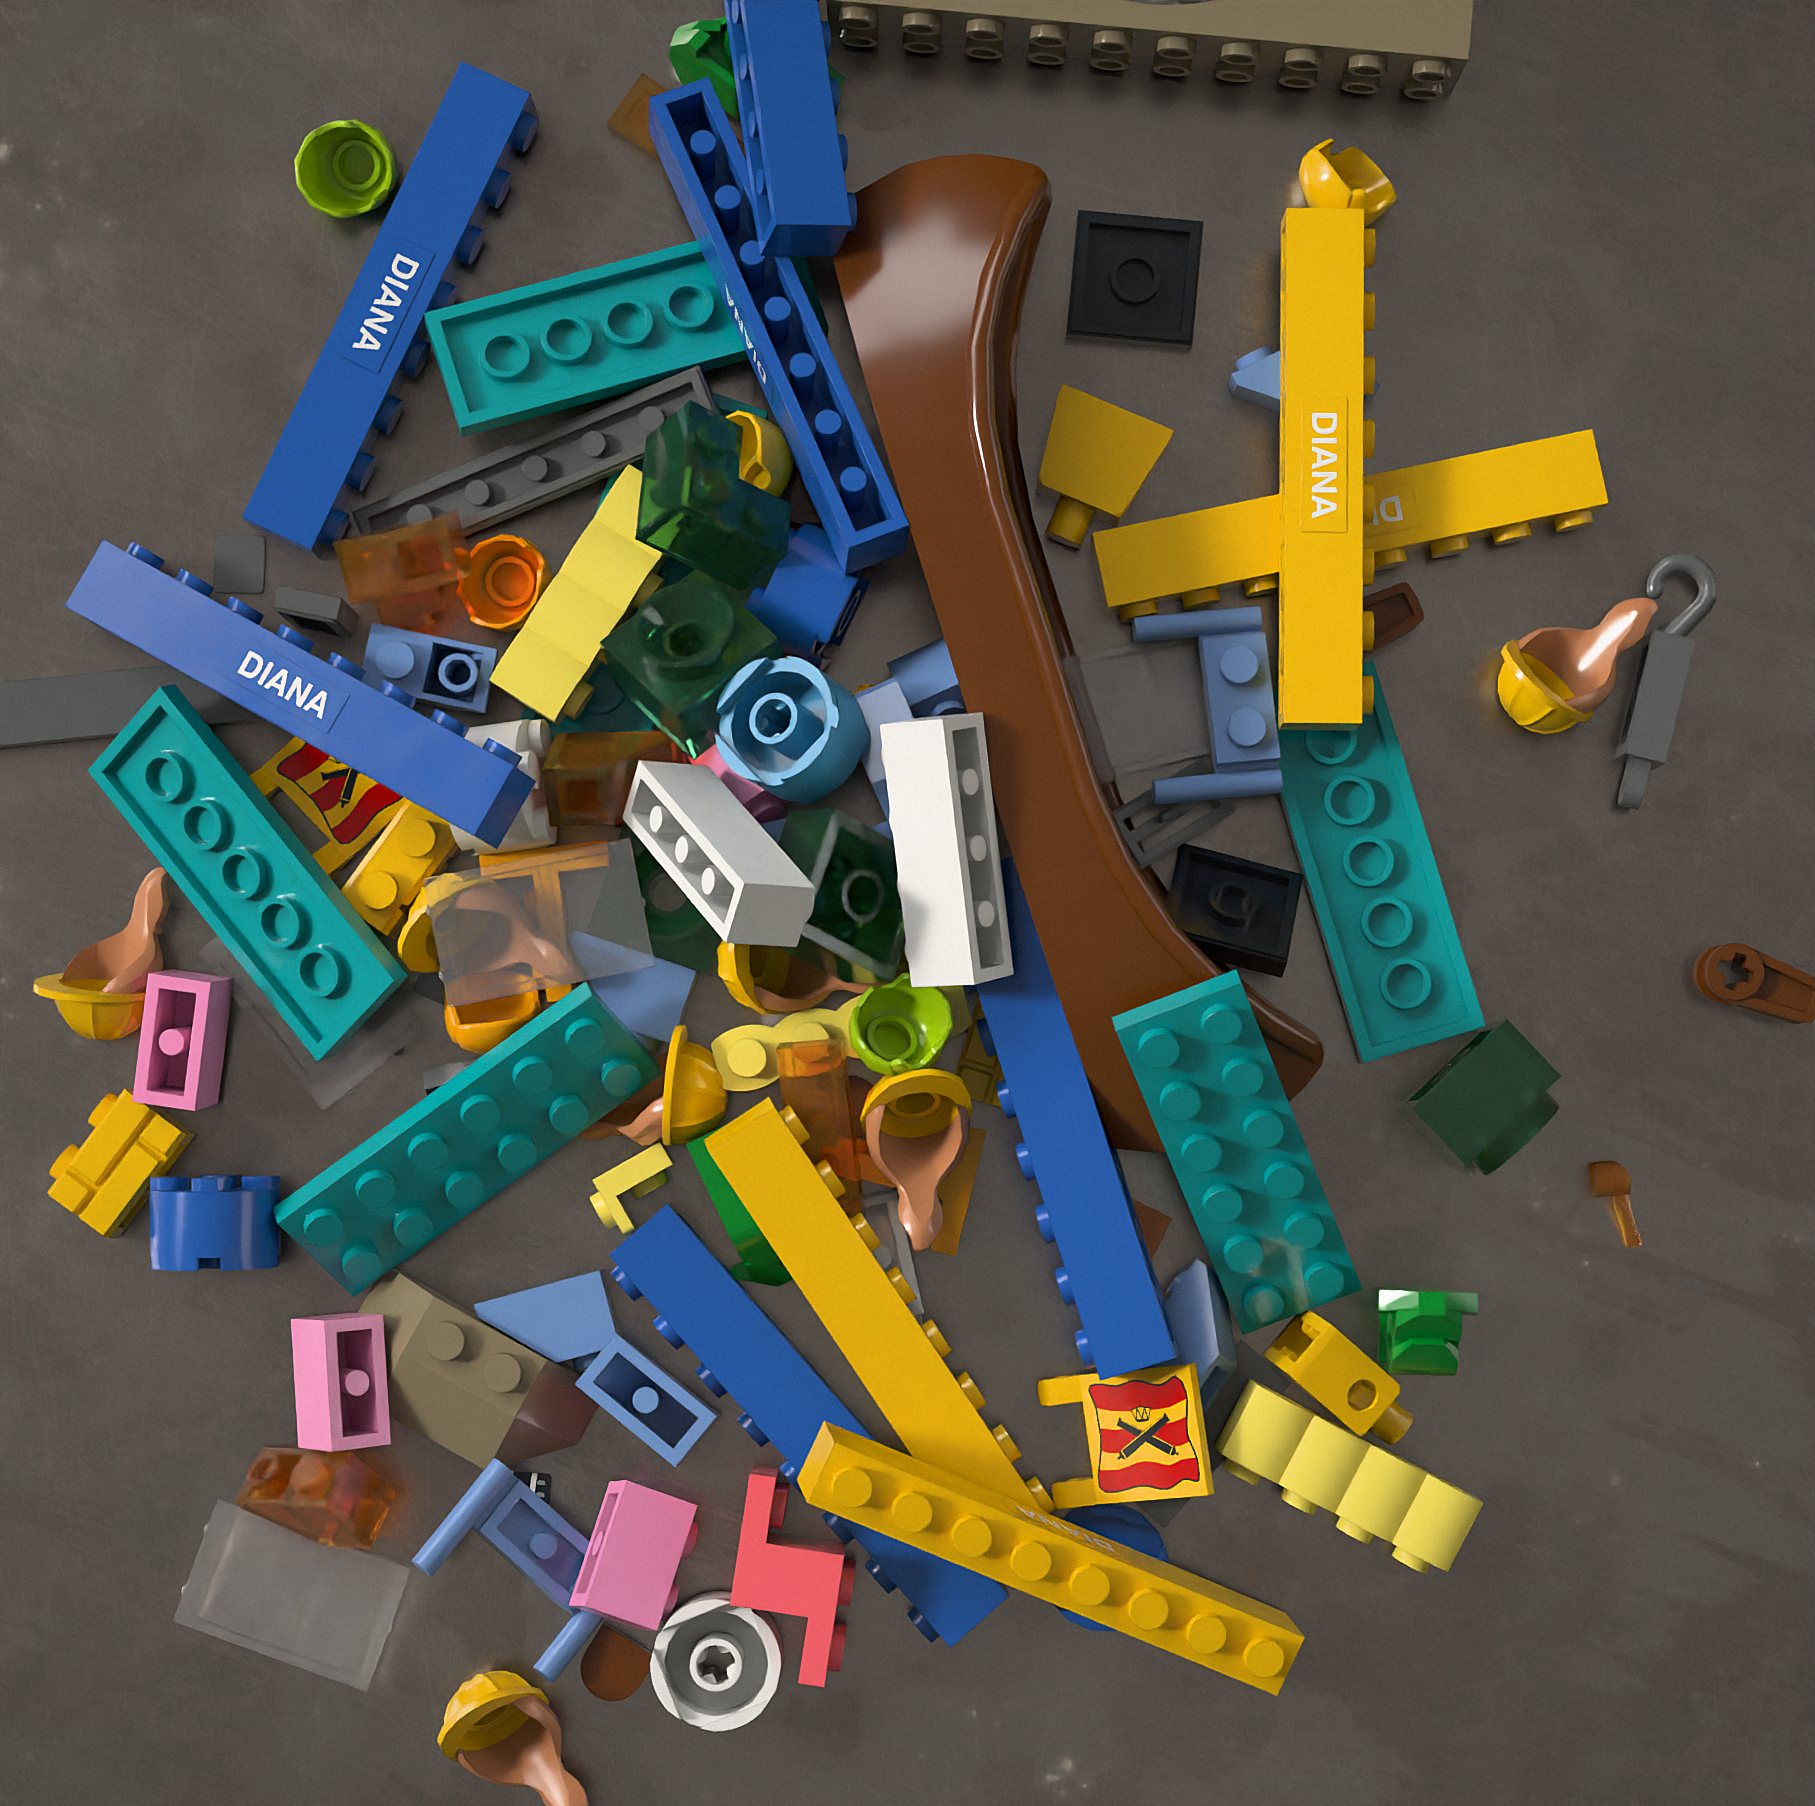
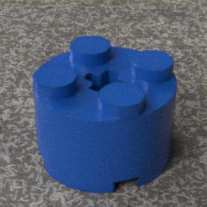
M805 522L799 530H793L786 526L781 532L769 560L776 564L777 567L768 586L765 588L757 585L745 606L742 620L753 625L752 637L792 657L806 660L822 671L831 659L822 655L821 652L828 641L839 646L841 645L857 615L871 581L860 576L862 569L844 575L825 530L810 522Z
M238 1174L200 1175V1178H191V1188H189V1177L187 1176L150 1177L151 1269L167 1271L220 1269V1271L278 1267L279 1254H281V1227L277 1224L273 1208L281 1203L280 1176H242V1187H239Z

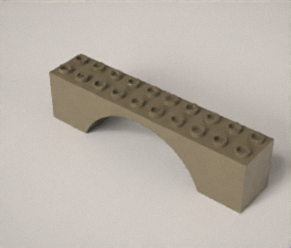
M826 0L827 18L831 35L840 36V42L855 47H872L877 45V40L902 42L903 48L919 53L938 52L940 46L965 48L967 55L983 59L1000 58L1004 51L1026 53L1030 61L1048 65L1062 64L1065 62L1066 57L1090 59V64L1093 67L1103 70H1124L1128 68V63L1154 65V72L1167 76H1186L1191 73V69L1216 71L1217 78L1231 82H1248L1254 79V75L1279 77L1280 84L1294 88L1314 87L1317 81L1342 83L1343 90L1359 94L1376 93L1380 87L1405 89L1404 94L1406 96L1423 100L1441 98L1443 92L1452 93L1469 60L1474 0H1212L1182 5L1145 4L1126 0Z

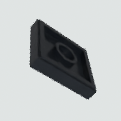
M1078 210L1066 338L1191 350L1204 221Z
M1185 843L1177 851L1165 907L1179 928L1209 959L1282 978L1288 961L1303 874Z

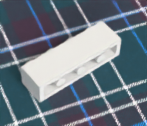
M983 712L923 717L881 724V757L886 773L890 806L889 823L894 838L898 871L897 888L902 904L906 937L905 954L909 963L911 986L975 985L1013 975Z
M639 760L622 818L725 943L797 947L804 923L810 918L813 911L815 886L709 766Z

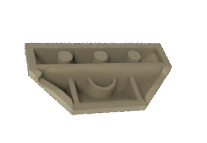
M395 1267L375 1281L358 1313L383 1314L389 1417L482 1469H485L493 1458L507 1466L577 1445L599 1407L597 1402L575 1385L583 1372L575 1371L574 1367L563 1361L558 1363L552 1361L478 1318L476 1312Z

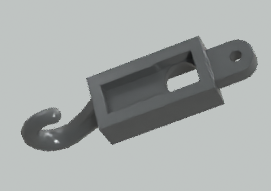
M1676 553L1663 558L1651 570L1647 580V595L1651 599H1659L1663 594L1665 579L1673 573L1686 572L1697 581L1699 594L1696 600L1677 618L1644 637L1614 758L1615 760L1626 762L1618 797V805L1638 810L1644 797L1650 770L1666 763L1696 642L1695 639L1688 638L1687 636L1711 612L1718 599L1719 585L1715 572L1706 561L1693 554Z

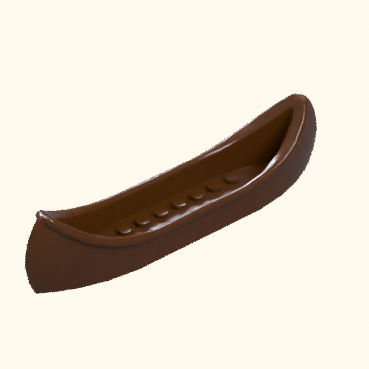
M984 154L939 156L904 165L855 192L854 195L857 203L855 228L852 232L847 233L836 255L832 257L879 429L968 713L983 712L992 792L1055 988L1114 1149L1153 1153L1166 1152L1115 1031L1111 1017L1228 973L1231 969L1225 963L1209 959L1179 928L1165 907L1168 895L1167 889L1151 865L1142 870L1139 869L1115 819L1113 811L1124 805L1118 790L1032 515L1018 443L1016 361L1026 293L1037 248L1053 201L1051 183L1046 173L1039 166L1013 158ZM1130 817L1123 821L1129 831L1135 829ZM1141 841L1137 842L1138 846L1144 853L1145 850L1142 846ZM1240 978L1287 1099L1290 1102L1306 1087L1322 1066L1325 1055L1324 1045L1317 1033L1277 1008Z

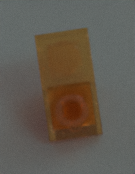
M457 509L333 542L351 604L403 596L463 580L474 572Z
M683 731L556 733L541 769L550 827L606 826L624 821L622 817L639 760L687 764Z
M262 1447L256 1460L249 1467L246 1480L234 1503L247 1512L324 1546L370 1549L397 1493L351 1452Z

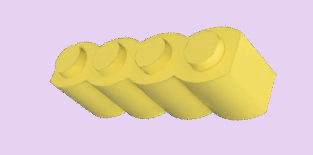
M628 464L602 502L595 517L572 548L560 571L539 599L524 627L506 650L491 675L490 682L557 726L561 724L566 715L576 720L594 693L595 687L587 683L592 673L601 661L608 666L612 665L624 648L630 636L628 632L622 629L635 608L645 612L660 592L664 584V579L657 575L661 566L670 554L679 559L693 541L699 529V526L692 522L696 514L694 505Z
M963 985L938 986L952 1006L954 1027L948 1041L959 1037L972 1025ZM862 995L849 1000L837 1011L821 1008L802 1010L785 1017L774 1027L745 1025L731 1029L717 1037L711 1043L717 1071L723 1078V1089L737 1093L760 1091L776 1084L786 1074L799 1077L817 1076L836 1069L848 1058L862 1061L851 1047L848 1026L852 1011L857 1006L858 1000Z
M1249 1379L1214 1445V1448L1220 1454L1227 1457L1222 1467L1226 1471L1255 1486L1258 1485L1262 1476L1283 1486L1284 1488L1279 1497L1310 1515L1315 1514L1318 1506L1337 1514L1340 1518L1336 1527L1363 1543L1370 1545L1375 1535L1396 1545L1392 1556L1423 1574L1427 1573L1431 1564L1446 1572L1449 1571L1484 1504L1477 1497L1363 1437H1359L1349 1429L1252 1379Z

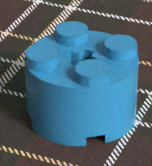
M791 656L773 660L767 657L755 660L747 664L731 678L719 697L716 712L721 715L719 735L715 733L717 749L722 759L734 772L769 793L785 800L797 801L801 804L816 803L823 796L834 791L846 781L855 769L861 755L869 746L870 730L865 724L862 709L850 690L806 660Z

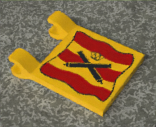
M294 737L260 769L249 776L267 800L280 788L330 840L312 856L331 880L349 860L390 824L407 800L297 737Z
M1196 1363L1141 1368L1101 1381L1098 1373L1063 1375L1037 1382L1039 1401L1042 1406L1083 1401L1093 1477H1076L1066 1482L1054 1483L1052 1485V1495L1057 1509L1214 1494Z

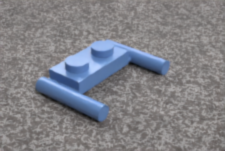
M1260 606L1133 617L1132 632L1135 643L1198 637L1215 774L1153 779L1151 789L1154 805L1282 793L1283 781L1278 763L1281 755L1266 635L1262 633Z
M493 1458L411 1562L424 1574L432 1577L467 1532L472 1529L562 1610L571 1613L573 1617L533 1666V1669L540 1676L553 1684L604 1619L601 1616L569 1606L589 1541L520 1479L515 1477L506 1465Z

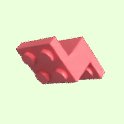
M755 1464L749 1476L730 1605L808 1617L798 1683L824 1687L827 1670L840 1672L847 1625L835 1624L834 1621L837 1605L850 1607L857 1561L844 1559L845 1543L770 1532L771 1528L782 1529L790 1485L778 1483L780 1468Z

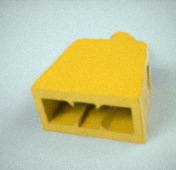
M1062 383L1058 392L1036 486V493L1057 502L1045 534L1058 542L1080 548L1092 518L1117 526L1166 452L1174 430Z
M1310 1310L1295 1315L1262 1354L1332 1416L1359 1437L1366 1434L1370 1429L1387 1445H1392L1403 1437L1413 1422L1414 1416L1395 1400L1400 1394L1402 1386L1333 1325ZM1354 1384L1352 1390L1348 1392L1350 1387Z

